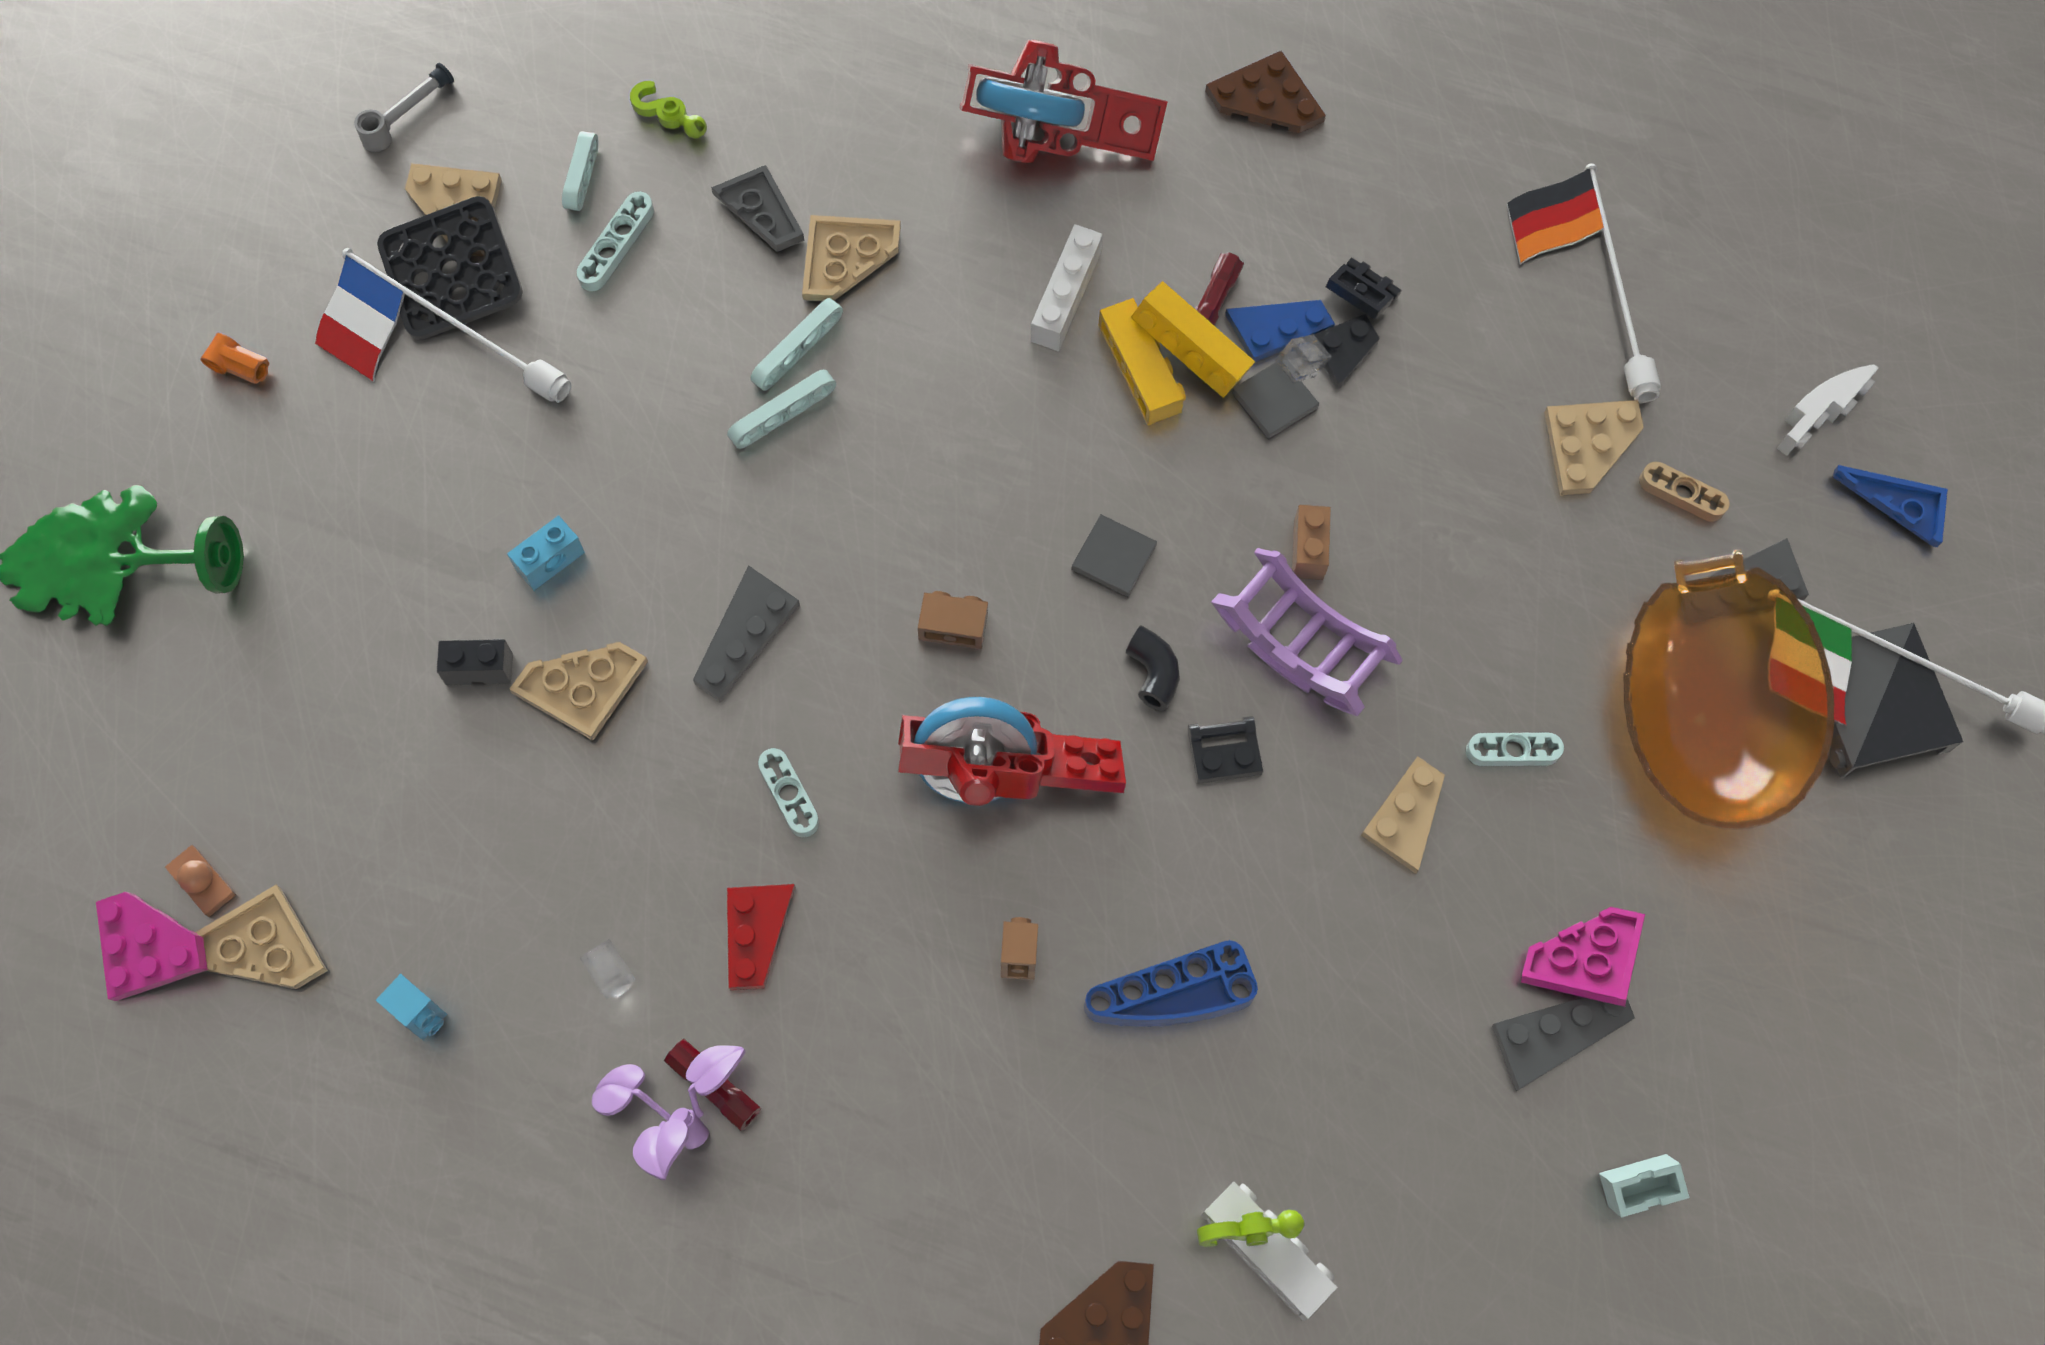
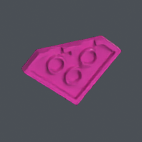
M123 892L96 902L107 997L109 1000L119 1001L208 970L203 937L183 927L178 921L159 909L145 903L140 897L129 892Z
M1609 907L1599 912V916L1585 923L1581 921L1558 932L1557 937L1545 943L1540 941L1530 946L1522 972L1521 983L1625 1007L1645 914Z

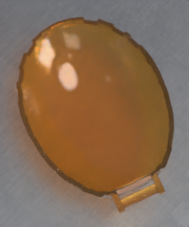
M1742 549L1733 550L1731 555L1685 563L1683 560L1674 561L1677 583L1661 584L1647 602L1644 601L1634 621L1635 627L1630 643H1627L1625 673H1623L1624 708L1628 732L1634 751L1645 774L1664 799L1683 815L1701 824L1721 829L1742 830L1769 824L1788 814L1805 799L1820 777L1829 755L1834 731V689L1823 644L1814 626V622L1797 599V596L1780 579H1776L1759 567L1750 568V570L1746 571ZM1735 567L1736 573L1687 581L1686 575Z

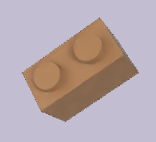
M1298 505L1293 527L1292 571L1299 579L1324 580L1329 566L1331 507Z
M942 591L924 592L918 623V640L982 649L988 617V602L975 596L959 598L952 597L950 594Z
M1015 917L1011 918V922L1004 921L1001 978L1035 979L1038 924L1031 923V919Z

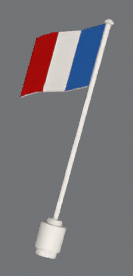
M346 248L343 250L342 256L345 261L338 286L320 320L315 344L373 382L375 381L379 359L397 324L404 295L406 294L523 369L524 385L548 401L559 403L569 394L572 384L567 380V375L541 359L528 365L354 255L352 249Z

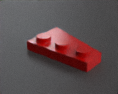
M795 884L727 888L728 981L730 991L765 988L775 956L777 942L787 917L786 913L790 900L793 898L796 888Z

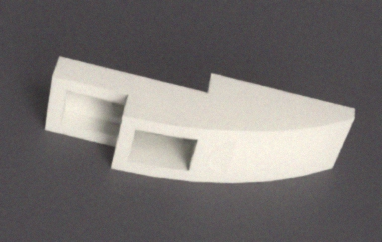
M1874 364L1858 367L1832 377L1817 386L1794 407L1785 419L1794 428L1787 434L1777 449L1786 456L1794 447L1801 450L1812 437V434L1808 431L1813 426L1819 429L1827 419L1833 423L1840 413L1846 417L1858 403L1854 397L1858 393L1864 396L1873 386L1875 381L1871 377L1879 368Z

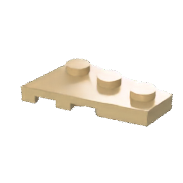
M1417 756L1361 836L1417 874L1445 774Z

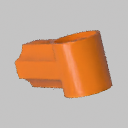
M222 333L215 335L200 358L205 366L219 374L225 375L226 372H229L254 384L260 381L263 382L268 374V366L270 364L267 358L242 348L239 343Z

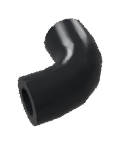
M1140 625L1125 653L1145 665L1148 672L1147 679L1138 692L1139 698L1149 707L1165 711L1174 698L1180 681L1178 659L1166 641L1153 631Z

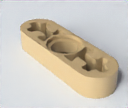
M1651 462L1646 465L1640 474L1639 483L1646 492L1706 521L1714 522L1720 520L1729 508V499L1722 491L1664 463ZM1654 473L1659 475L1657 482L1651 480ZM1669 480L1674 481L1670 488L1667 489L1666 486ZM1679 485L1687 486L1692 492V497L1683 498L1679 496L1676 487ZM1699 494L1703 495L1699 500L1700 502L1696 503L1695 500ZM1711 501L1717 503L1715 510L1709 508Z

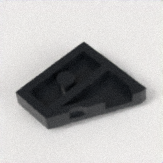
M1364 314L1312 335L1310 342L1336 389L1344 384L1345 379L1351 372L1359 367L1363 358L1370 354L1377 346L1380 338L1367 315Z

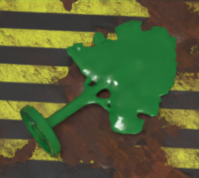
M133 485L120 493L122 503L116 504L111 493L102 490L91 499L83 501L81 506L71 503L66 507H56L51 513L38 519L35 525L29 526L26 533L20 536L5 552L0 554V559L2 560L0 565V581L6 586L14 584L21 588L16 596L10 597L9 600L17 609L41 612L45 610L53 597L57 598L58 603L63 606L58 614L62 621L78 614L79 607L81 606L91 615L88 620L95 626L100 623L107 626L115 617L114 610L118 603L120 591L123 588V578L131 575L141 566L195 563L198 578L206 590L215 594L233 591L239 583L243 571L244 553L242 539L238 528L230 518L226 516H213L206 518L199 526L195 536L194 549L154 550L148 548L142 543L141 525L148 521L151 514L157 508V501L154 496L146 491L143 486ZM124 541L130 542L136 549V553H119L120 544ZM123 565H130V568L120 570Z

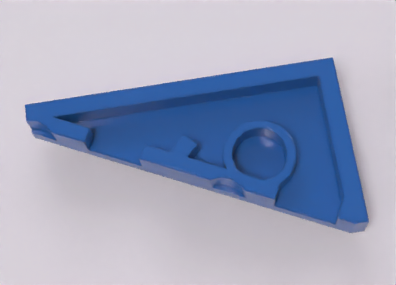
M1841 465L1835 468L1833 478L1933 547H1938L1943 542L1948 489Z

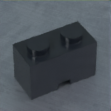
M505 639L439 641L437 673L445 685H472V682L511 684L513 653Z

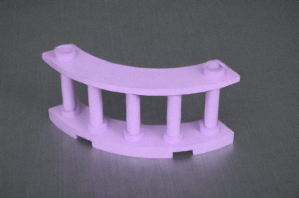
M1257 548L1254 553L1263 565L1261 570L1238 596L1218 593L1211 603L1234 632L1240 629L1251 641L1248 647L1277 673L1306 693L1313 689L1325 696L1324 703L1343 712L1358 716L1365 708L1358 696V688L1382 659L1398 665L1403 661L1396 649V643L1386 635L1376 634L1355 624L1328 606L1297 577L1287 564V559L1280 552ZM1272 577L1285 593L1266 616L1258 622L1249 611L1248 604ZM1295 602L1312 618L1287 647L1278 642L1271 635L1270 630ZM1324 625L1342 639L1318 668L1312 667L1301 660L1298 654L1319 628ZM1352 646L1369 653L1368 657L1348 681L1342 682L1328 676Z

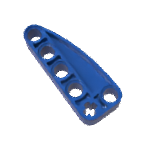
M1228 940L1096 985L1086 995L1084 1011L1087 1017L1094 1022L1118 1026L1153 1027L1192 1023L1220 1017L1247 1008L1254 1000L1258 986L1244 949L1237 942ZM1224 953H1227L1228 957L1234 956L1235 960L1232 965H1228V961L1224 963L1221 961ZM1194 963L1199 964L1205 970V975L1193 977L1188 972L1187 966ZM1163 974L1168 975L1173 981V986L1166 989L1161 988L1157 985L1155 978ZM1235 984L1244 985L1249 991V996L1246 998L1235 996L1232 992V986ZM1131 985L1136 986L1141 992V997L1136 1000L1128 999L1125 997L1123 989ZM1095 997H1103L1108 1001L1109 1008L1105 1011H1097L1092 1007L1091 1000Z

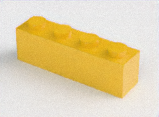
M1163 281L1142 300L1131 316L1135 322L1223 398L1255 363L1250 356Z
M1134 298L1101 309L1098 326L1147 425H1151L1182 413L1186 394L1182 384L1175 382L1172 376L1173 368L1168 357L1163 358L1159 350L1160 342L1131 318L1138 307Z

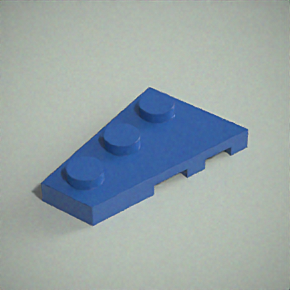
M1321 300L1226 309L1225 312L1227 320L1247 355L1255 362L1311 339L1312 335L1335 326Z

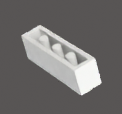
M1074 224L1032 320L1031 342L1056 351L1060 350L1101 255L1102 233Z
M1234 1181L1201 1215L1208 1224L1227 1221L1241 1222L1242 1215L1252 1212H1263L1264 1217L1277 1219V1216L1270 1210L1264 1212L1255 1203L1257 1200L1256 1195L1245 1184L1242 1183L1238 1186ZM1276 1233L1267 1237L1268 1243L1258 1246H1247L1246 1241L1224 1239L1302 1321L1307 1320L1338 1288L1332 1282L1335 1279L1334 1275L1322 1263L1319 1262L1315 1265L1306 1255L1309 1250L1298 1238H1285L1280 1233Z

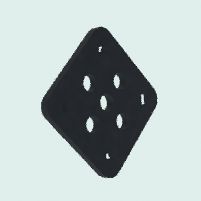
M472 197L384 231L378 238V251L387 276L462 324L511 307L518 303L522 297V286L495 209L485 197ZM472 217H474V218H477V219H479V220L476 222V221L471 220V219H472ZM439 235L448 236V242L445 246L441 248L433 246L436 237ZM478 250L486 252L485 259L482 262H471V256L474 252ZM449 261L457 262V268L453 273H443L442 269L445 263ZM420 272H427L429 275L427 282L423 285H415V276ZM503 284L505 286L499 295L496 291L499 285ZM460 287L466 289V296L459 301L452 300L451 295L455 289ZM406 294L404 295L400 315L406 331L413 338L423 340L456 328V326ZM421 315H427L428 321L420 319Z

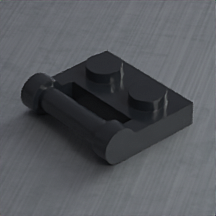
M1253 716L1243 717L1242 721L1200 727L1199 724L1188 725V736L1197 784L1262 775L1263 767ZM1238 734H1244L1245 742L1202 748L1201 743L1202 739Z

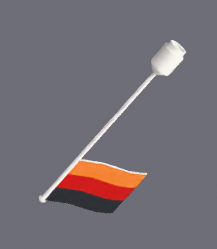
M1588 164L1585 171L1563 182L1528 191L1507 203L1519 263L1521 265L1539 254L1576 244L1603 231L1634 355L1624 366L1629 393L1639 403L1651 402L1659 397V390L1661 389L1655 360L1639 353L1595 174L1597 166L1595 164Z

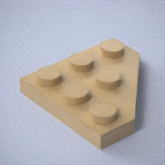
M411 163L405 190L410 199L423 212L424 216L476 196L488 199L495 209L502 179L499 173ZM472 217L471 220L477 222L479 219ZM441 235L442 238H443V239L446 241V243H447V242H448V236H446V235ZM478 250L472 255L484 256L485 251Z
M810 215L802 288L803 300L824 301L827 298H831L835 301L898 254L901 221Z
M1638 400L1547 406L1544 414L1560 495L1591 493L1630 444L1634 442L1644 428Z
M615 642L607 644V647L592 651L585 649L563 654L561 658L542 662V660L529 662L510 687V691L515 696L593 741L644 669L648 660L647 657L623 643Z
M277 884L195 932L203 937L207 971L298 989L328 971L281 887Z

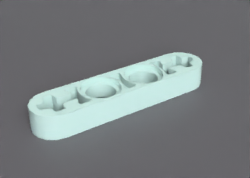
M641 191L631 193L577 268V277L582 288L587 291H597L610 278L653 216L654 207L648 194ZM626 224L632 227L631 231L625 235L615 232L620 225ZM606 247L616 250L615 254L609 258L601 257L599 255L600 251ZM596 271L597 277L591 276L589 279L586 278V274L592 275Z
M831 298L821 302L755 367L750 380L763 391L770 389L839 321L843 308Z
M823 369L815 372L734 423L729 428L727 436L738 449L749 446L828 396L835 389L836 381L827 370Z

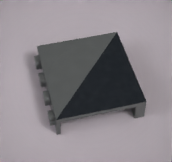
M1914 623L1871 632V634L1930 661ZM1860 635L1852 637V664L1845 695L1846 726L1815 713L1818 719L1819 733L1826 739L1830 750V761L1834 768L1838 770L1840 778L1846 777L1856 768L1936 750L1938 755L1948 753L1964 742L1934 670Z

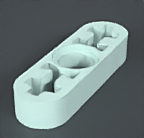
M580 132L578 135L562 193L564 209L580 211L583 207L598 153L597 134Z
M1548 732L1478 733L1471 738L1466 746L1467 758L1478 766H1548L1554 764L1564 751V744L1560 737ZM1497 742L1500 743L1498 750H1489L1485 756H1481V752L1475 750L1479 743H1483L1485 749H1494L1498 744ZM1508 742L1519 743L1523 748V755L1520 757L1511 756L1506 750V744ZM1544 743H1548L1549 748H1554L1550 756L1547 755L1546 750H1535L1532 756H1530L1531 749H1539Z
M771 748L764 751L759 757L758 766L790 830L798 837L813 835L819 826L818 815L789 759L780 749ZM774 758L776 762H780L779 768L783 775L782 778L777 779L774 770L768 768V761ZM785 785L795 786L798 789L797 796L790 801L781 799L779 792ZM799 805L806 818L811 816L808 820V827L804 828L802 824L795 825L798 822V817L794 808Z

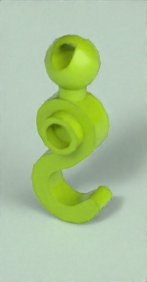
M642 81L632 88L630 101L633 110L638 115L644 117L657 115L660 124L666 128L683 126L685 133L694 139L701 138L707 130L705 120L698 115L688 116L684 102L680 99L666 97L649 103L641 101L644 96L656 93L654 81Z
M1295 1210L1282 1211L1277 1219L1264 1217L1263 1212H1252L1242 1215L1241 1222L1227 1221L1202 1226L1197 1229L1199 1245L1204 1247L1218 1245L1217 1240L1219 1239L1246 1241L1247 1246H1258L1268 1243L1267 1237L1276 1233H1280L1285 1238H1296L1303 1230L1305 1222L1301 1214Z

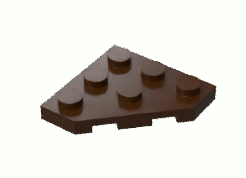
M1282 51L1206 84L1205 92L1219 113L1231 116L1232 113L1248 116L1249 121L1268 126L1275 123L1289 127L1288 131L1299 134L1325 121L1326 114Z
M1117 1261L1040 1329L1039 1345H1149L1154 1264Z

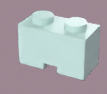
M1667 1154L1599 1173L1608 1207L1620 1217L1649 1210L1648 1207L1658 1204L1663 1206L1690 1198L1681 1164Z

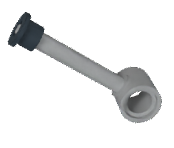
M437 63L435 65L436 69L429 74L430 78L382 115L379 111L370 109L362 111L356 116L354 125L366 150L380 152L388 148L392 140L389 132L391 129L390 125L437 87L441 89L447 83L452 84L454 82L452 74L443 64Z

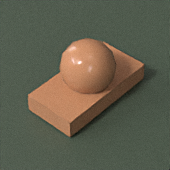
M193 845L165 866L180 887L207 917L213 915L236 896L234 891Z

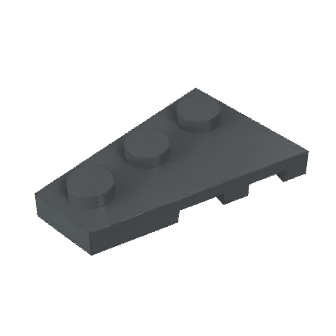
M766 165L711 187L712 193L777 252L804 241V234Z

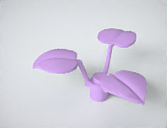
M714 1046L702 1051L691 1062L686 1072V1079L692 1084L688 1092L693 1110L679 1108L672 1115L666 1112L644 1092L637 1089L644 1081L645 1073L640 1067L632 1064L622 1065L606 1074L592 1095V1105L599 1114L610 1116L627 1107L634 1095L643 1100L666 1120L662 1121L659 1127L654 1126L643 1131L633 1147V1157L636 1163L649 1175L660 1180H666L671 1165L685 1146L687 1149L698 1148L708 1138L709 1130L699 1119L704 1113L699 1108L696 1092L701 1096H706L717 1090L737 1067L746 1051L739 1046Z

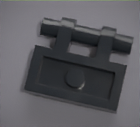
M1350 258L1347 264H1343L1329 278L1325 286L1337 296L1343 298L1375 320L1391 304L1393 299L1396 300L1402 291L1393 284L1394 281L1387 276L1381 277L1371 270L1369 264L1364 261L1360 263L1354 258Z

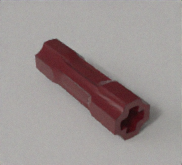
M1230 252L1220 254L1212 270L1211 280L1200 303L1194 308L1214 326H1216L1219 319L1220 309L1230 289L1235 286L1244 266V262L1240 260L1239 256Z
M682 1039L668 1052L664 1061L678 1075L688 1081L686 1079L687 1069L700 1052L686 1039ZM728 1079L717 1090L705 1096L740 1131L747 1128L761 1111L758 1104L741 1089L736 1088Z

